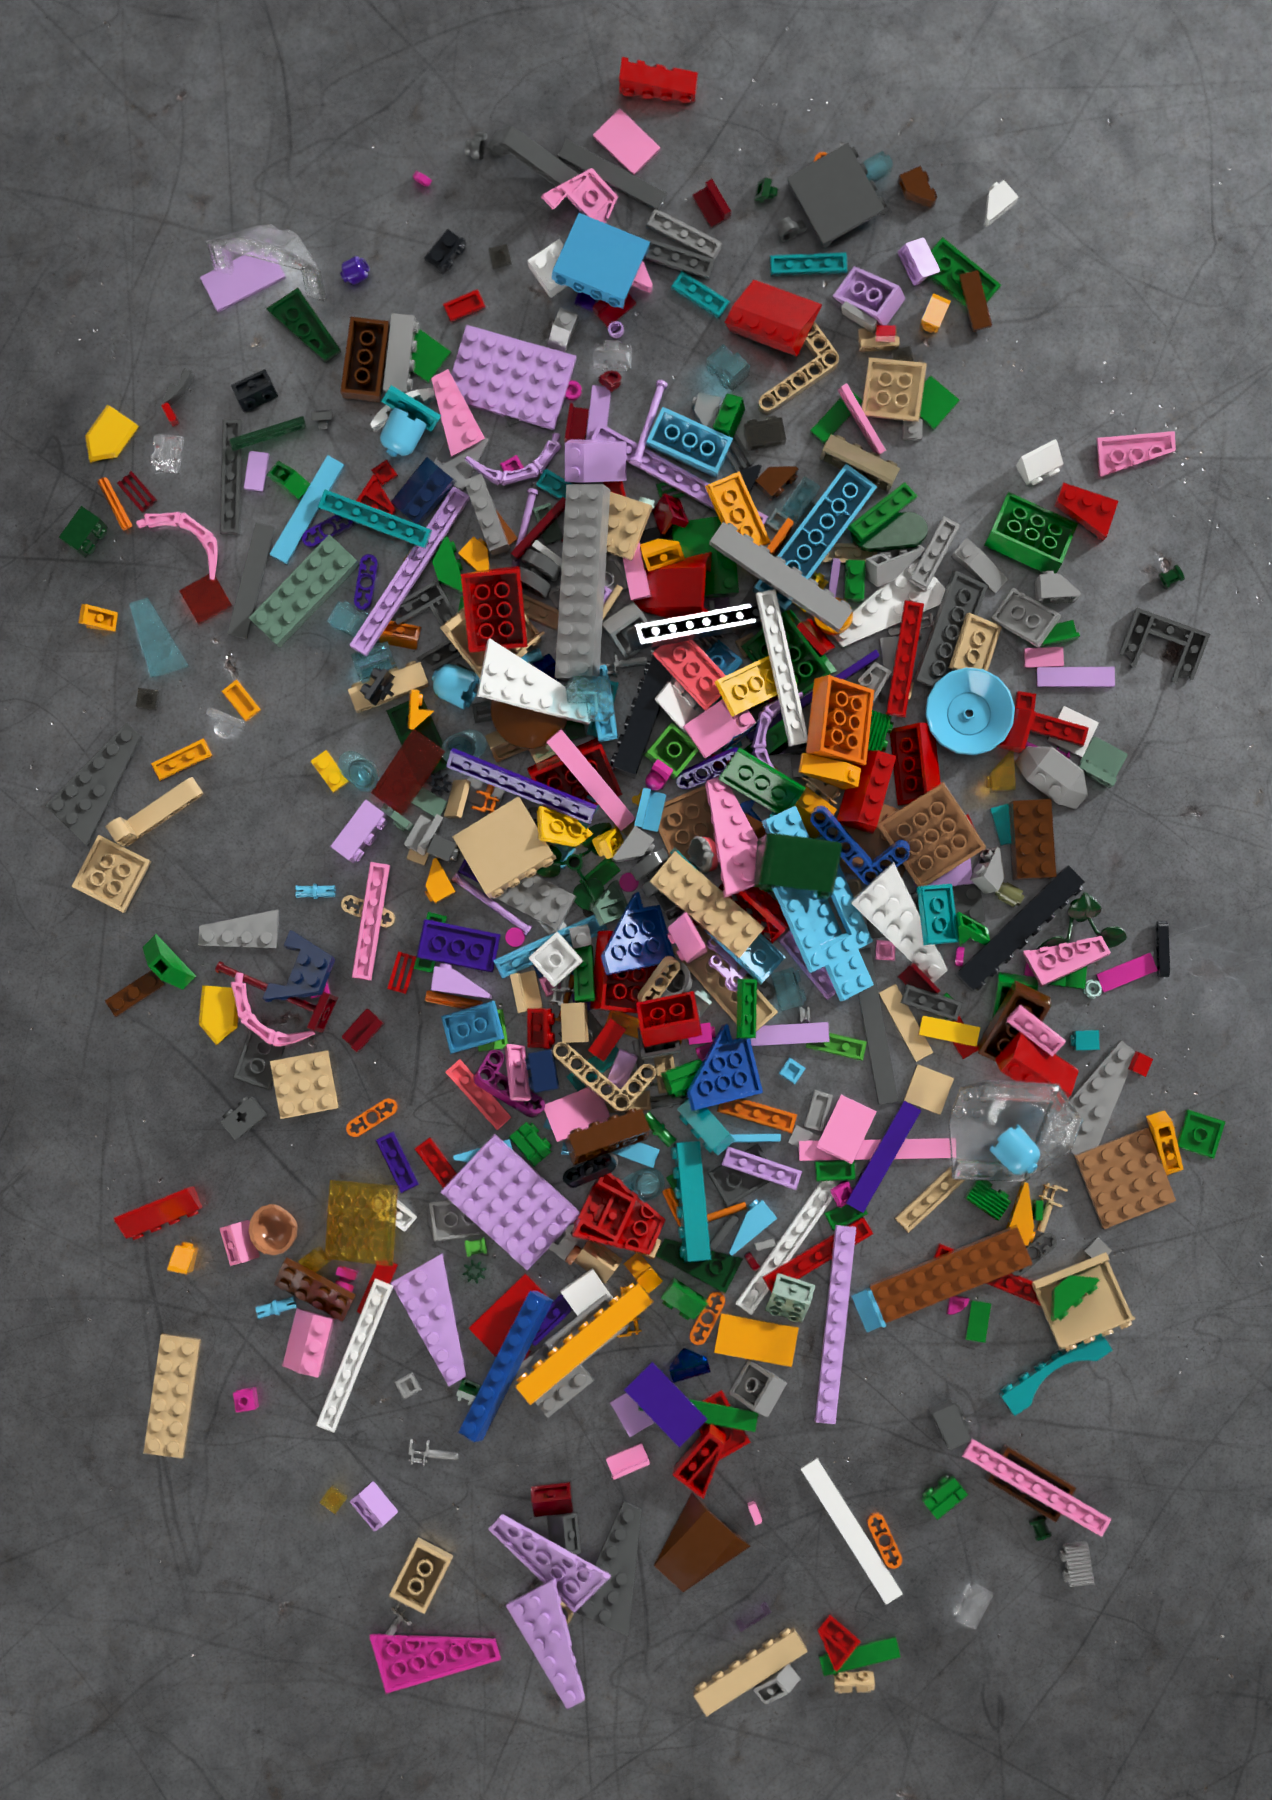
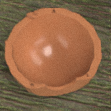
M269 1204L262 1206L253 1214L250 1220L249 1235L251 1242L257 1250L264 1254L277 1255L284 1253L294 1244L297 1238L298 1225L295 1218L278 1205Z

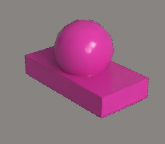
M657 759L645 779L648 789L652 791L663 789L673 769Z

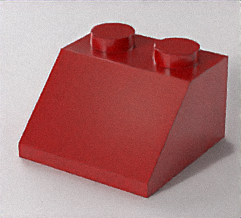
M1015 708L1013 726L1005 740L997 747L1015 753L1023 751L1036 711Z

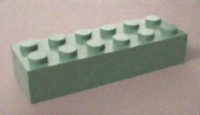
M329 534L261 604L249 619L280 648L358 568V561Z

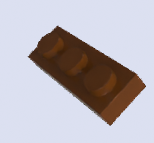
M151 970L106 999L105 1002L113 1015L118 1017L165 986V983Z

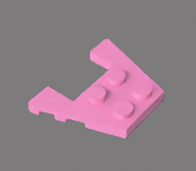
M593 168L586 170L540 196L552 209H555L567 197L582 214L606 223L607 219H609L618 198Z

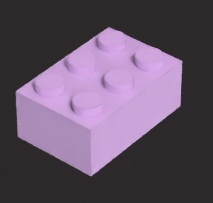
M365 799L330 847L350 862H359L365 854L363 852L367 845L370 847L376 839L375 834L378 830L382 831L387 825L388 816Z

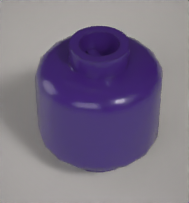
M354 256L342 263L340 275L344 282L356 285L368 278L370 268L364 258Z

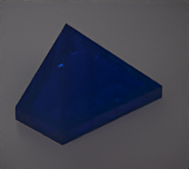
M686 1348L681 1350L669 1367L673 1383L711 1372L707 1357Z

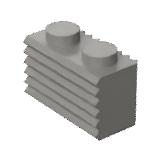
M1086 1541L1062 1544L1063 1550H1060L1061 1562H1065L1066 1570H1063L1064 1581L1068 1582L1070 1587L1094 1584L1088 1543Z

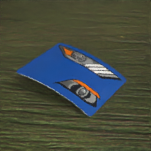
M755 724L743 733L734 736L724 750L742 741Z

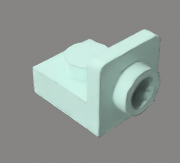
M696 990L694 993L699 1018L712 1003L709 1000L711 996L704 990H701V992Z

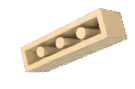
M412 661L405 664V668L389 670V673L395 676L391 682L394 685L390 690L394 693V696L390 697L387 695L384 701L380 699L376 706L410 694V689L421 690L429 687L430 685L421 662ZM370 677V681L365 683L372 686L375 680ZM362 681L352 684V688L348 689L357 713L376 707L364 698L365 696L360 692L363 686Z

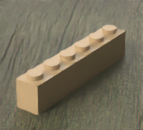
M794 1627L782 1630L776 1639H768L762 1644V1648L757 1651L755 1649L749 1651L745 1655L746 1658L740 1662L739 1660L732 1662L728 1666L729 1669L724 1672L718 1671L712 1676V1680L707 1683L703 1681L695 1687L696 1690L693 1691L694 1697L706 1717L808 1652Z

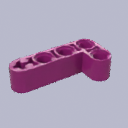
M491 1050L484 1057L473 1077L474 1083L530 1118L537 1117L545 1108L544 1100L531 1091V1099L526 1102V1105L524 1104L525 1101L510 1100L508 1077L498 1072L504 1062V1055L499 1050ZM489 1057H494L497 1060V1064H493ZM480 1073L486 1074L488 1080H483ZM497 1083L504 1085L505 1090H500L497 1087Z

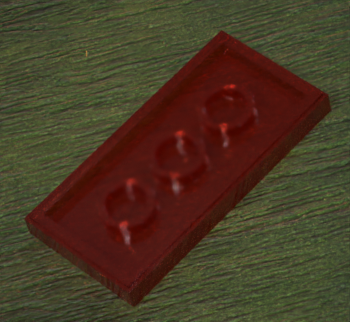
M413 729L371 793L397 813L404 815L446 751L419 731Z

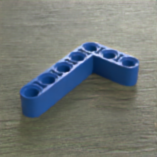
M817 806L813 809L811 822L827 841L847 842L850 844L851 847L849 849L842 848L841 858L864 884L869 885L875 879L868 878L866 876L867 872H874L876 877H878L887 868L881 864L882 860H889L891 864L894 862L896 867H898L908 859L910 845L904 840H898L872 860L825 806ZM822 813L825 819L818 820L815 814ZM836 828L838 833L832 835L828 832V829ZM902 847L906 850V853L898 854L896 849ZM855 857H861L863 859V863L857 864L853 861V859Z

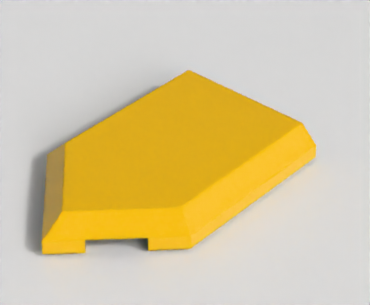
M107 405L85 435L90 463L103 459L117 458L139 426Z
M538 807V839L576 848L593 835L588 828L585 829L579 820L547 807Z
M202 985L199 1025L211 1040L218 1045L225 1037L238 1028L239 1017L233 990L230 987Z

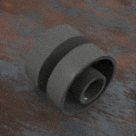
M527 549L521 559V562L528 568L520 567L521 586L528 592L546 599L552 586L545 579L556 581L561 573V567L548 556Z
M664 848L655 853L647 854L637 861L638 864L630 869L636 881L648 878L641 886L647 898L660 892L649 881L669 858Z

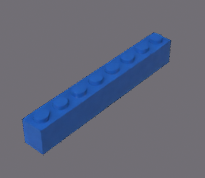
M539 1291L529 1292L458 1433L473 1442L483 1441L554 1301L553 1299Z

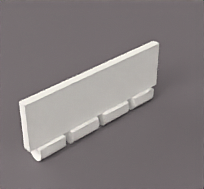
M674 679L672 682H667L655 697V700L680 729L690 737L683 726L703 713L704 710L699 704L696 705L697 702L687 691L684 692L685 689Z

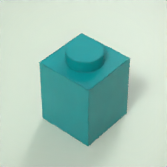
M1099 1030L1072 1031V1035L1069 1036L1070 1047H1073V1051L1100 1050Z

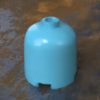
M394 408L390 412L380 435L382 445L387 448L386 453L397 457V455H410L427 426L418 418L415 421L408 418V413L398 408Z
M455 664L443 665L438 671L436 670L433 673L431 679L433 681V691L437 697L465 710V707L469 708L477 694L474 691L476 683L479 684L480 678L475 672Z
M1019 1124L1016 1125L1015 1130L1011 1127L997 1138L999 1143L996 1147L994 1145L990 1147V1151L1015 1175H1022L1026 1172L1030 1174L1038 1167L1037 1162L1040 1159V1150Z

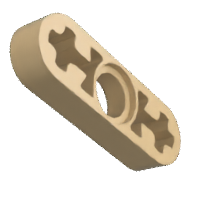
M352 895L345 896L341 901L342 909L361 918L363 904L360 906L359 914H357L356 911L358 909L351 907L348 910L345 902L353 899V903L359 906L360 902L364 904V900ZM383 908L382 915L390 914L391 922L383 924L384 920L382 919L381 926L389 928L394 925L396 918L393 912Z
M673 956L663 958L638 993L639 1002L660 998L680 970V963ZM658 978H663V982L655 986V981Z

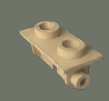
M810 776L808 779L802 777L807 783L805 786L813 792L817 791L820 794L819 796L825 801L837 804L833 799L840 795L838 787L827 783L823 785L825 782Z
M873 1671L833 1674L835 1692L852 1693V1686H856V1692H871V1690H874Z

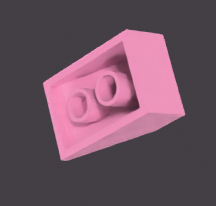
M722 699L683 727L703 757L707 758L729 743L734 736L743 733L753 726L756 721L748 710L732 717Z
M687 912L667 928L669 933L666 935L671 944L676 943L679 949L676 953L681 962L685 960L688 964L707 953L706 946Z

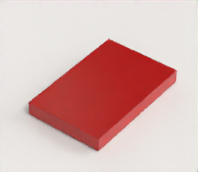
M722 1389L702 1400L704 1402L731 1406ZM704 1423L698 1429L701 1434L709 1426V1424ZM714 1425L726 1434L725 1446L719 1460L751 1443L744 1430Z

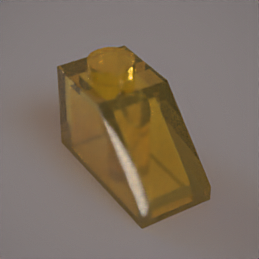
M1009 751L991 770L989 776H986V787L990 788V793L1013 792L1016 790L1014 751Z
M320 1246L299 1260L301 1265L315 1273L331 1262Z

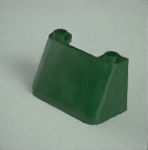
M766 834L757 841L754 887H759L761 891H772V888L777 886L813 891V894L817 895L819 899H828L833 895L842 844L834 841L785 834Z

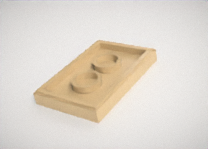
M966 613L949 668L959 670L968 667L988 671L1002 626L974 614Z

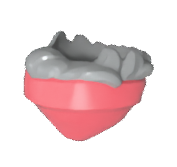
M695 836L687 852L690 855L689 861L701 873L707 874L710 871H714L719 863L715 841L710 837Z

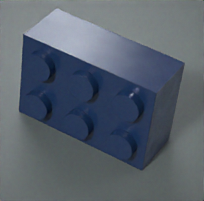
M553 1050L528 1053L525 1063L526 1069L531 1070L532 1077L528 1078L530 1089H534V1093L560 1089Z

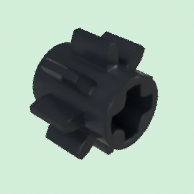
M438 771L436 776L431 774L430 776L433 779L431 782H427L428 785L433 786L431 792L434 793L437 790L439 796L444 791L449 793L448 785H452V782L447 781L449 775L446 774L443 777L440 771ZM437 780L442 781L443 787L437 786Z

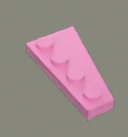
M449 369L432 377L431 380L452 457L484 440L485 437Z
M1175 431L1096 438L1099 477L1176 451Z

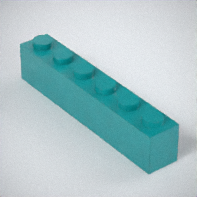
M700 1141L673 1144L674 1148H671V1157L675 1159L673 1177L677 1179L675 1198L679 1201V1207L676 1208V1213L681 1223V1226L678 1227L679 1238H682L683 1245L680 1246V1256L684 1258V1262L711 1260Z

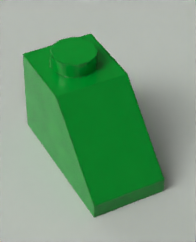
M277 461L266 475L297 499L304 495L310 486V483L296 470L280 461Z

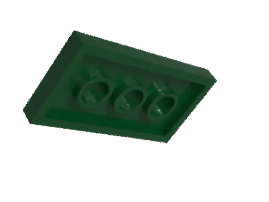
M424 699L419 709H428ZM409 700L386 710L418 782L430 777L431 774L434 775L438 771L441 772L448 769L446 765L449 755L431 715L415 729H409Z

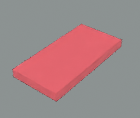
M694 640L662 645L652 653L705 711L721 697L715 681L726 675Z

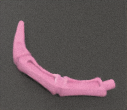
M180 512L144 514L143 519L136 521L139 529L147 525L149 528L167 525L179 526L192 532L197 536L207 552L209 577L211 580L215 579L218 550L217 540L212 532L197 523L186 513Z
M236 972L235 982L230 984L236 1002L238 1017L241 1019L242 1024L252 1030L269 1045L273 1044L276 1047L284 1046L316 1034L313 1030L285 1034L280 1031L275 1032V1030L261 1024L256 1016L252 1014V1009L247 999L246 983H242L244 973Z

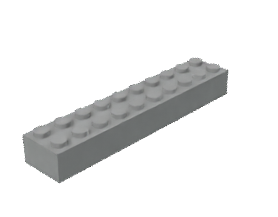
M604 484L566 485L555 678L561 681L599 682L610 489Z

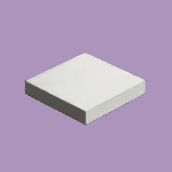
M1063 706L1058 719L1089 727L1085 744L1081 747L1048 737L1047 742L1082 758L1099 722Z
M556 932L529 957V960L553 987H556L583 962L582 958L559 932Z
M593 1268L560 1290L577 1316L605 1294L610 1299H613Z

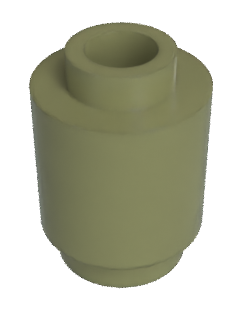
M1002 882L999 890L994 894L998 896L999 900L1013 908L1015 905L1020 906L1025 897L1022 895L1023 890L1009 882Z

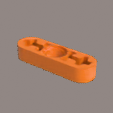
M391 1098L382 1100L349 1121L346 1126L347 1133L352 1137H359L394 1115L398 1110L397 1102ZM386 1102L389 1104L393 1103V1111L391 1113L390 1111H385L382 1113L385 1117L382 1118L376 1108L379 1107L382 1110L386 1107ZM370 1112H374L378 1116L377 1121L373 1124L367 1121V1115ZM363 1117V1121L368 1126V1128L365 1129V1126L363 1125L358 1129V1134L356 1132H351L350 1129L353 1128L352 1124H360L362 1121L359 1119Z
M719 1291L711 1292L707 1298L708 1305L711 1307L713 1304L711 1298L717 1295L720 1296V1301L722 1302L721 1304L717 1303L714 1308L718 1310L715 1314L713 1310L706 1309L705 1307L698 1315L690 1331V1340L695 1345H702L706 1342L725 1305V1297ZM706 1312L713 1315V1321L709 1324L702 1321V1315ZM700 1323L709 1329L708 1331L703 1329L702 1336L704 1338L696 1341L693 1333L699 1332L701 1327L697 1326V1324Z
M872 1513L867 1518V1525L886 1566L896 1569L902 1563V1556L884 1517L880 1513ZM875 1517L878 1520L881 1519L879 1522L881 1529L886 1528V1531H880L877 1535L874 1534L878 1532L876 1526L871 1525ZM883 1535L890 1537V1543L887 1546L879 1544V1538ZM891 1549L892 1554L898 1556L896 1563L888 1562L887 1560L890 1559L887 1551L885 1553L883 1551Z

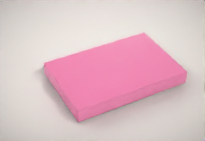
M620 108L593 134V138L633 175H636L661 148Z
M589 1087L547 1103L544 1108L557 1142L567 1139L568 1134L573 1129L581 1128L582 1130L588 1128V1125L593 1122L599 1121L602 1123L610 1117L604 1100Z
M841 1095L816 1148L852 1164L877 1111Z

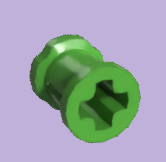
M485 1237L474 1241L465 1240L467 1257L480 1253L488 1254Z

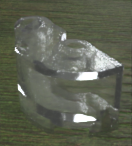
M605 340L603 344H594L593 368L601 371L608 370V367H616L617 371L631 369V344L622 345V341Z
M154 435L153 446H155V454L151 455V465L155 466L156 472L179 474L180 455L184 442L183 436Z

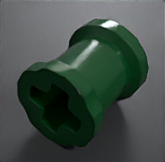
M1178 565L1173 566V569L1166 573L1162 572L1159 574L1160 581L1166 589L1179 580H1185L1184 574Z
M1044 1515L1029 1520V1524L1033 1526L1036 1534V1541H1042L1052 1536L1051 1531L1048 1530L1045 1522L1046 1516Z

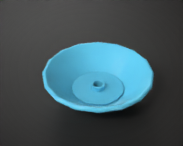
M966 667L949 672L935 683L927 697L925 716L930 732L940 745L956 754L974 756L991 751L1005 740L1013 726L1015 706L1010 690L999 677L984 669ZM966 711H971L973 715L968 717L965 713Z

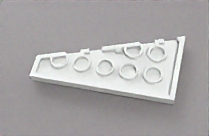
M917 558L897 578L881 586L853 612V621L847 630L831 636L842 648L901 623L905 600L924 603L923 612L940 606L946 588L935 576H933L926 591L908 582L920 561Z
M489 638L487 640L477 696L586 725L590 724L594 706L592 703Z
M893 862L851 901V904L934 983L948 971L947 966L935 944L923 945L920 913Z

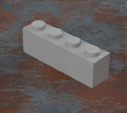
M391 313L383 391L385 393L391 385L404 393L412 391L413 379H410L411 371L414 372L415 360H412L413 352L416 353L417 341H414L415 333L418 334L419 322H416L417 320L414 315Z
M479 474L464 480L491 555L494 557L511 550L483 475Z

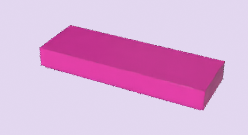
M1147 953L1098 973L1096 978L1104 993L1156 972L1158 969L1151 953Z

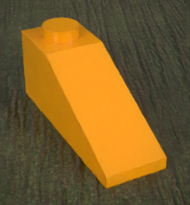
M802 753L798 772L844 790L858 787L861 768L847 762Z
M1165 1110L1146 1116L1151 1136L1166 1175L1184 1170L1171 1118Z
M1021 1181L1006 1229L1017 1225L1024 1244L1028 1246L1029 1242H1033L1035 1231H1033L1034 1222L1029 1184Z

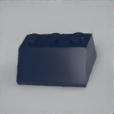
M426 457L391 500V503L415 524L422 525L457 481Z

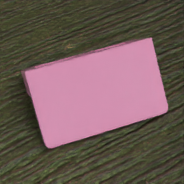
M249 1220L219 1228L230 1266L259 1258V1252L250 1239Z
M642 1443L606 1458L613 1480L650 1464Z

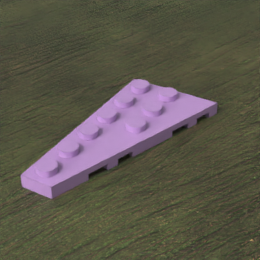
M442 1253L391 1282L446 1383L450 1386L466 1377V1371Z
M503 1514L489 1528L543 1583L556 1578V1588L561 1601L574 1613L611 1576Z
M556 1578L509 1602L506 1607L566 1709H569L585 1699L580 1675L577 1673L576 1658L572 1653V1642L566 1618L562 1612L561 1598L556 1588Z

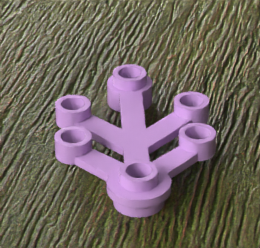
M711 937L707 941V947L714 950L718 955H714L709 959V965L725 978V985L729 990L737 991L738 979H743L748 972L743 967L738 971V962ZM711 941H714L716 946L712 945ZM722 959L729 965V970L722 965Z

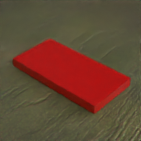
M526 1273L469 1327V1330L495 1357L498 1355L529 1292L539 1291L546 1295Z

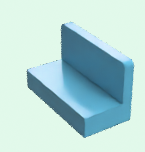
M643 788L634 826L658 832L666 794Z
M870 1288L851 1295L866 1332L879 1327H886Z

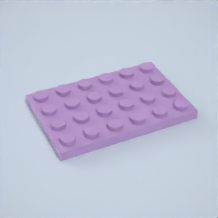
M466 325L451 375L468 406L555 430L577 357Z
M496 1134L482 1146L441 1190L445 1197L526 1270L547 1251L551 1244L565 1232L566 1228L580 1214V1211Z

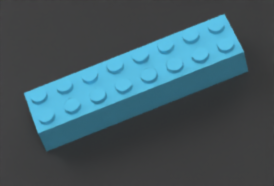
M846 463L778 556L786 561L785 564L790 568L795 567L799 569L803 577L806 579L811 578L875 492L877 486ZM759 580L754 586L753 592L758 593L773 590V588ZM776 591L780 612L783 613L789 608L792 601Z

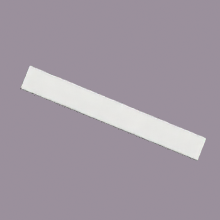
M776 589L758 592L755 595L788 745L794 746L807 743L806 725Z
M820 1181L761 1268L735 1303L750 1315L753 1314L769 1291L762 1277L793 1257L832 1201L833 1196L830 1190L838 1185L837 1182Z
M375 1278L316 1426L333 1433L335 1432L393 1285Z
M818 1458L801 1467L800 1469L885 1604L887 1605L903 1594Z

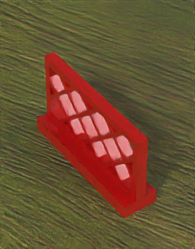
M723 882L718 887L722 892L724 891ZM753 886L733 894L738 897V901L734 902L747 912L746 908L752 909L753 914L749 915L761 924V921H765L767 923V927H764L761 934L772 944L788 928L789 925L779 903L766 891H761L759 887ZM764 932L770 934L771 940L764 935Z

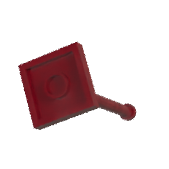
M221 961L218 962L215 968V972H222L235 978L236 972L241 973L225 966ZM246 974L243 975V982L266 991L267 983ZM323 992L317 1005L298 997H289L286 1001L313 1012L307 1028L323 1033L339 997Z

